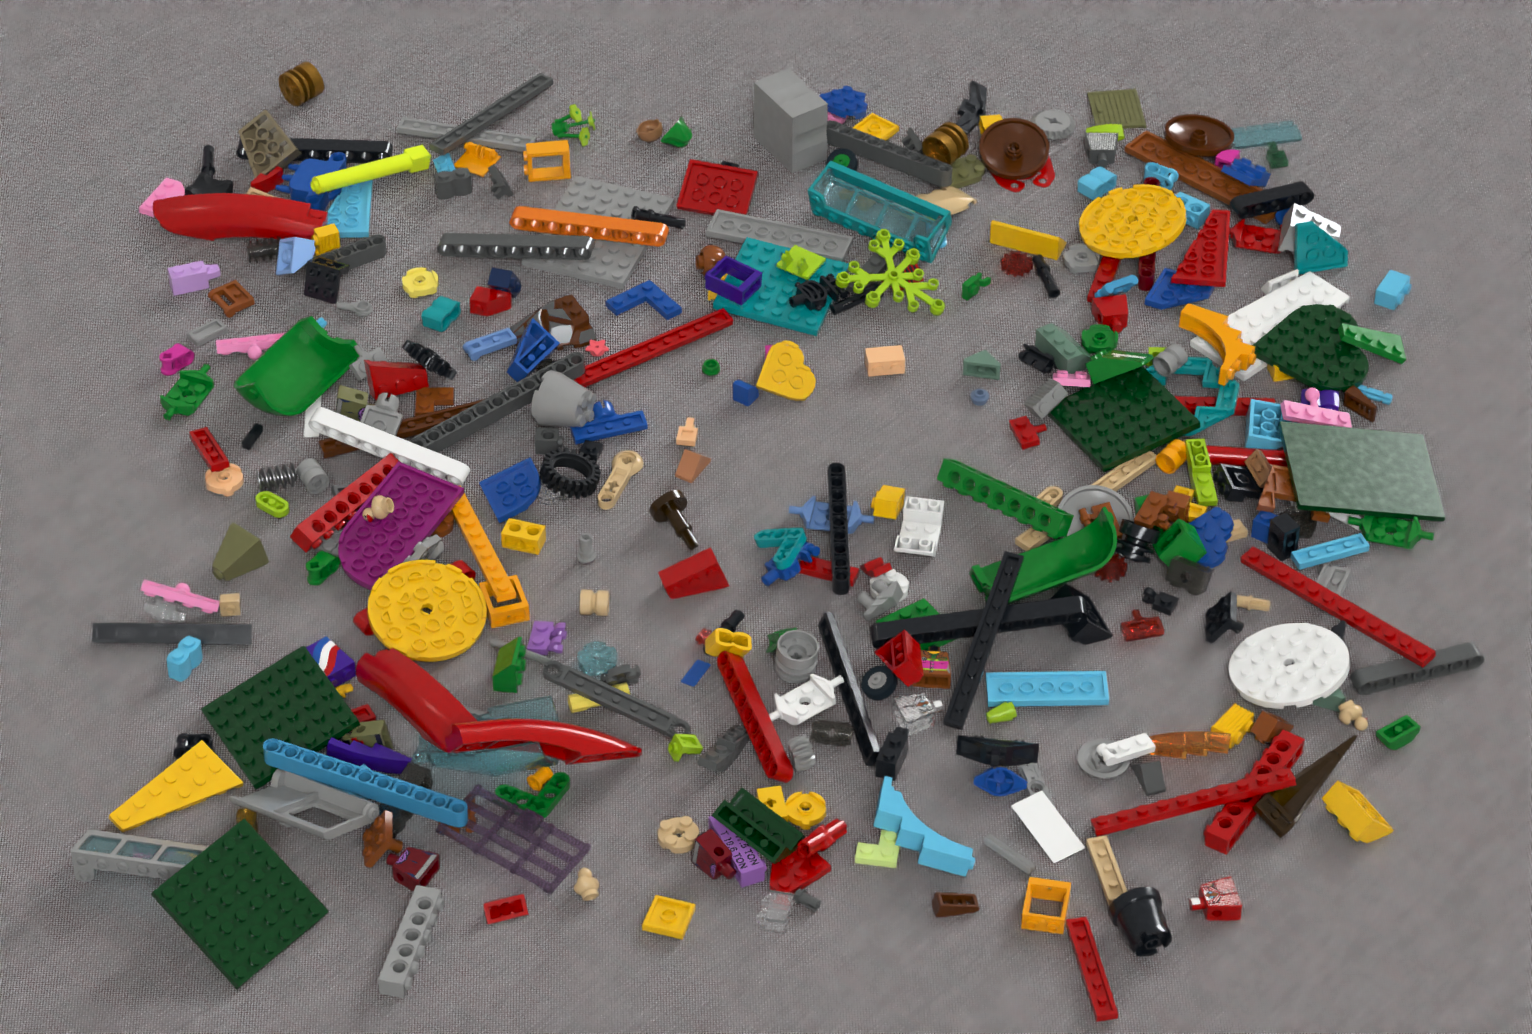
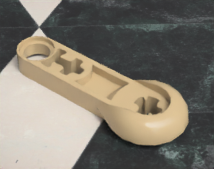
M625 450L613 457L612 472L598 494V506L601 509L613 508L631 476L643 468V459L637 452ZM603 499H610L611 501H609V502H603L602 500H603Z

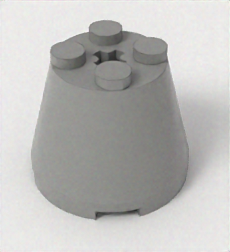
M554 370L547 371L541 377L543 382L539 390L534 391L531 404L532 417H535L537 425L544 427H583L586 422L593 420V407L596 401L595 393Z

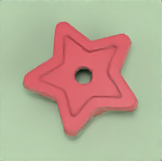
M590 340V345L585 348V351L590 352L592 356L596 357L602 356L605 351H609V348L605 346V340Z

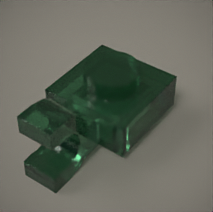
M1275 141L1268 142L1270 149L1267 150L1266 158L1271 169L1288 167L1289 160L1284 150H1278Z

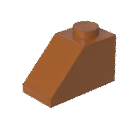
M1262 710L1250 731L1256 735V740L1265 744L1266 742L1271 743L1274 736H1278L1282 730L1290 732L1294 726L1280 716Z

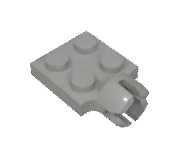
M381 393L376 404L366 405L360 422L396 436L403 419V415L397 413L399 399L391 394L388 401L386 400L388 393Z
M437 534L426 537L422 542L420 541L413 548L414 554L412 556L409 555L403 563L413 560L438 559L441 553L444 552L442 539Z

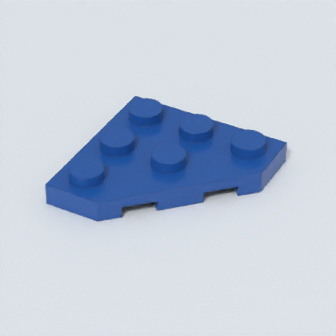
M1164 268L1145 298L1144 305L1163 310L1209 299L1215 287L1171 283V277L1176 271Z

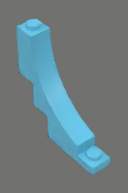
M884 776L879 792L873 827L894 831L897 833L895 845L919 851L917 864L966 877L968 869L972 870L975 863V858L972 857L973 848L953 842L921 822L907 806L902 793L895 791V787L891 786L892 778Z

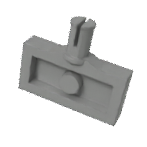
M359 343L353 347L359 357L349 367L357 380L360 381L367 377L364 360L389 361L380 347L365 352Z

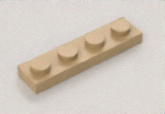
M1107 835L1086 839V846L1109 906L1127 889Z

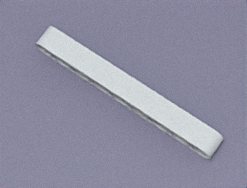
M323 407L316 409L308 423L309 427L315 432L381 458L392 453L401 463L457 486L461 485L462 487L470 473V468L460 461Z

